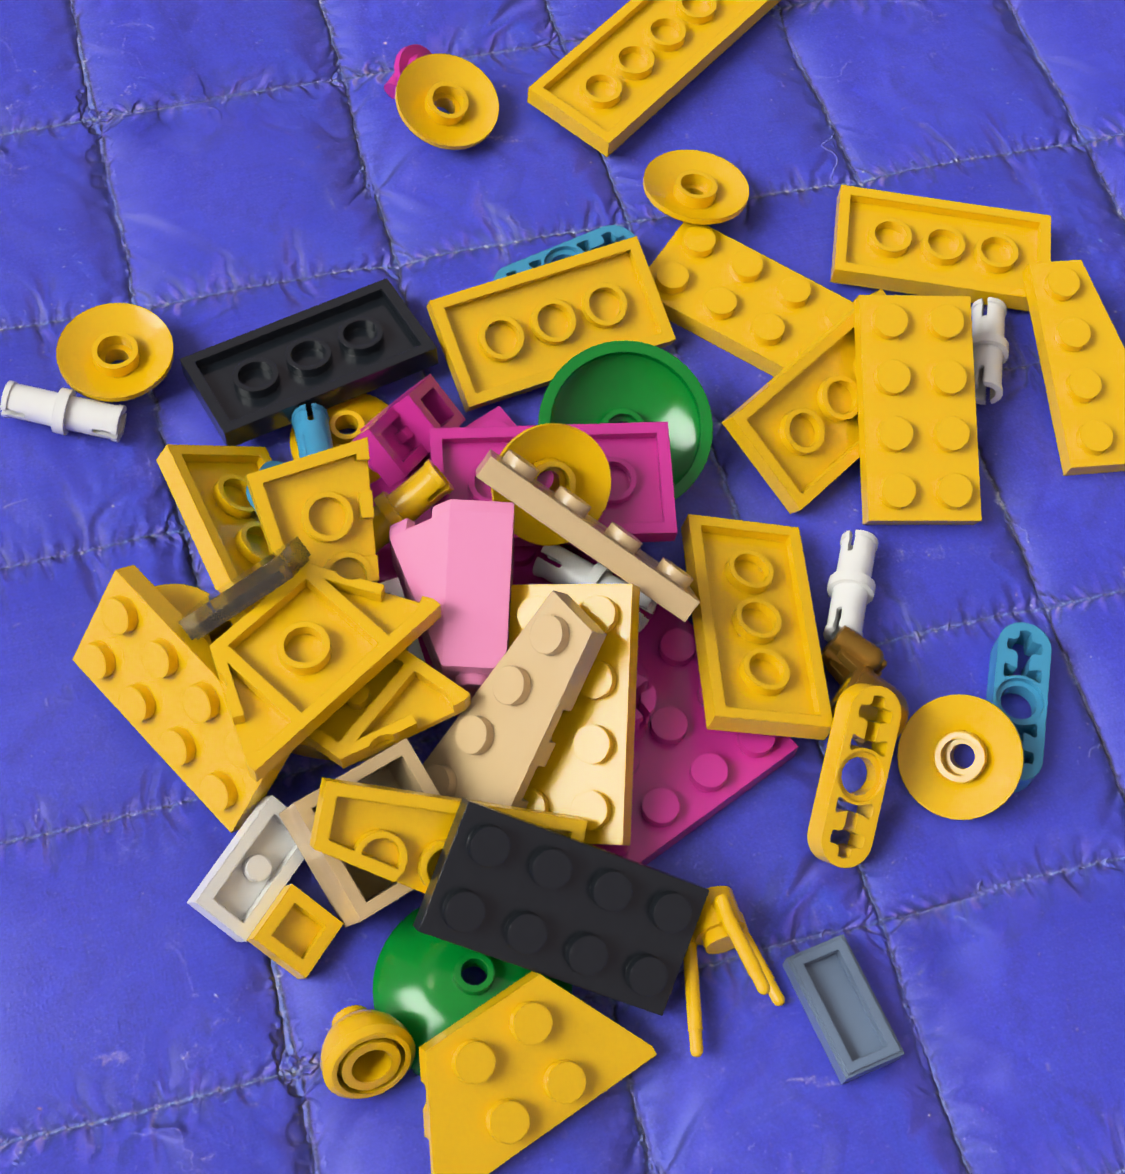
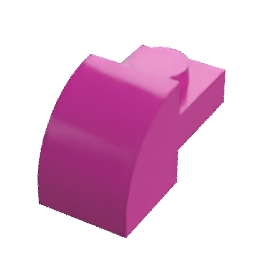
M429 374L372 418L360 429L361 433L352 441L368 437L370 457L368 467L378 473L390 488L405 478L430 452V428L459 427L466 419L434 377Z

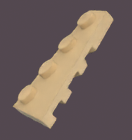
M508 449L502 457L493 450H489L476 469V477L627 583L640 587V592L683 622L687 621L700 603L689 586L694 580L689 574L668 559L663 557L658 562L639 549L643 543L618 524L611 522L609 527H606L587 513L590 511L591 506L570 490L560 486L555 493L537 481L535 477L540 471L517 453Z
M551 591L472 697L471 705L466 711L460 713L423 763L426 772L440 795L455 798L463 797L468 800L520 808L527 807L529 801L524 799L523 796L537 766H546L556 745L552 741V734L563 710H572L607 635L567 593Z

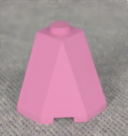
M450 499L434 506L432 518L415 525L414 521L406 518L390 526L389 541L392 565L399 578L406 599L420 602L422 596L435 599L441 605V618L421 635L435 670L469 692L471 699L507 652L509 646L511 585H513L514 572L513 502Z

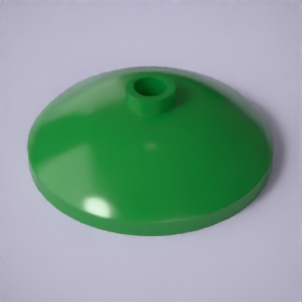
M624 340L598 344L571 358L551 380L542 399L538 415V425L545 423L668 422L675 500L692 486L702 472L712 444L713 421L707 396L696 376L684 363L669 352L638 341Z
M418 907L406 916L392 931L379 954L373 977L374 1010L388 1013L396 1018L412 1036L416 1051L410 1070L420 1076L419 1047L517 982L530 973L531 970L417 931L413 924L420 908ZM479 967L485 972L487 978L479 985H470L463 980L461 974L466 968ZM543 975L572 994L571 984Z

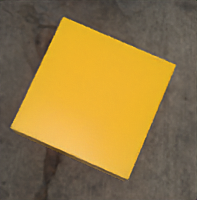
M290 884L284 886L247 938V941L298 980L305 979L344 923L295 885Z

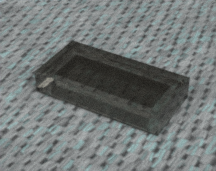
M297 536L201 600L179 621V624L191 640L195 638L199 640L293 578L309 561L308 557L311 554Z

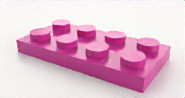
M668 422L566 424L576 427L591 436L601 447L609 463L611 491L606 508L598 521L606 527H609L611 522H614L641 542L675 541L677 521ZM536 425L430 428V460L441 470L454 488V491L446 494L434 504L432 509L434 506L450 499L492 501L491 487L476 477L477 467L490 449L500 455L505 446L515 436ZM551 470L543 471L537 477V481L548 488L554 480ZM514 534V546H542L527 542ZM568 542V543L560 544V545H573V544H571L570 542Z

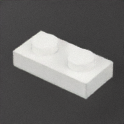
M273 795L265 796L260 800L187 901L191 907L236 942H247V938L304 860L279 816V813L287 807Z

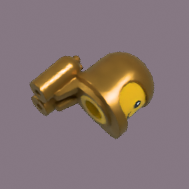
M844 625L834 639H831L821 651L823 664L841 685L830 702L832 718L834 717L840 695L848 687L858 683L883 686L896 695L901 705L898 738L908 721L909 708L907 701L899 690L880 677L881 671L887 666L882 650ZM861 705L859 717L867 721H875L878 709L870 705ZM852 737L859 747L871 749V741Z

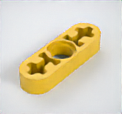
M866 683L854 684L843 691L836 704L809 822L807 841L815 857L840 868H852L862 863L869 855L873 845L901 721L900 702L896 695L886 687ZM861 705H870L878 709L875 721H867L859 717ZM852 737L871 741V749L850 745ZM859 757L863 760L867 769L866 780L860 789L849 793L842 783V770L849 760ZM840 800L858 805L856 813L836 808L837 801ZM845 830L850 832L848 843L837 845L830 842L832 831Z

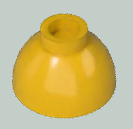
M352 1005L339 1011L333 1018L332 1027L328 1031L322 1045L320 1065L324 1082L332 1093L347 1099L369 1098L389 1090L406 1075L414 1061L415 1042L406 1027L390 1014L367 1009L361 1005Z

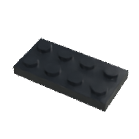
M387 278L180 358L183 375L226 446L240 445L291 424L292 413L301 405H306L307 416L313 415L311 403L322 405L325 409H328L439 364L437 347Z
M462 797L413 926L417 931L662 1016L709 890L696 883Z

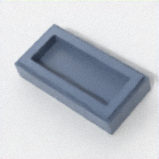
M844 934L789 956L784 960L782 966L841 1085L893 1063L905 1054Z

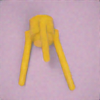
M728 886L707 888L709 890L708 896L683 959L690 1052L693 1057H700L703 1054V1026L697 956L698 945H704L705 951L708 954H720L735 948L757 991L762 995L768 994L776 1006H782L785 1003V997L749 933L733 891Z

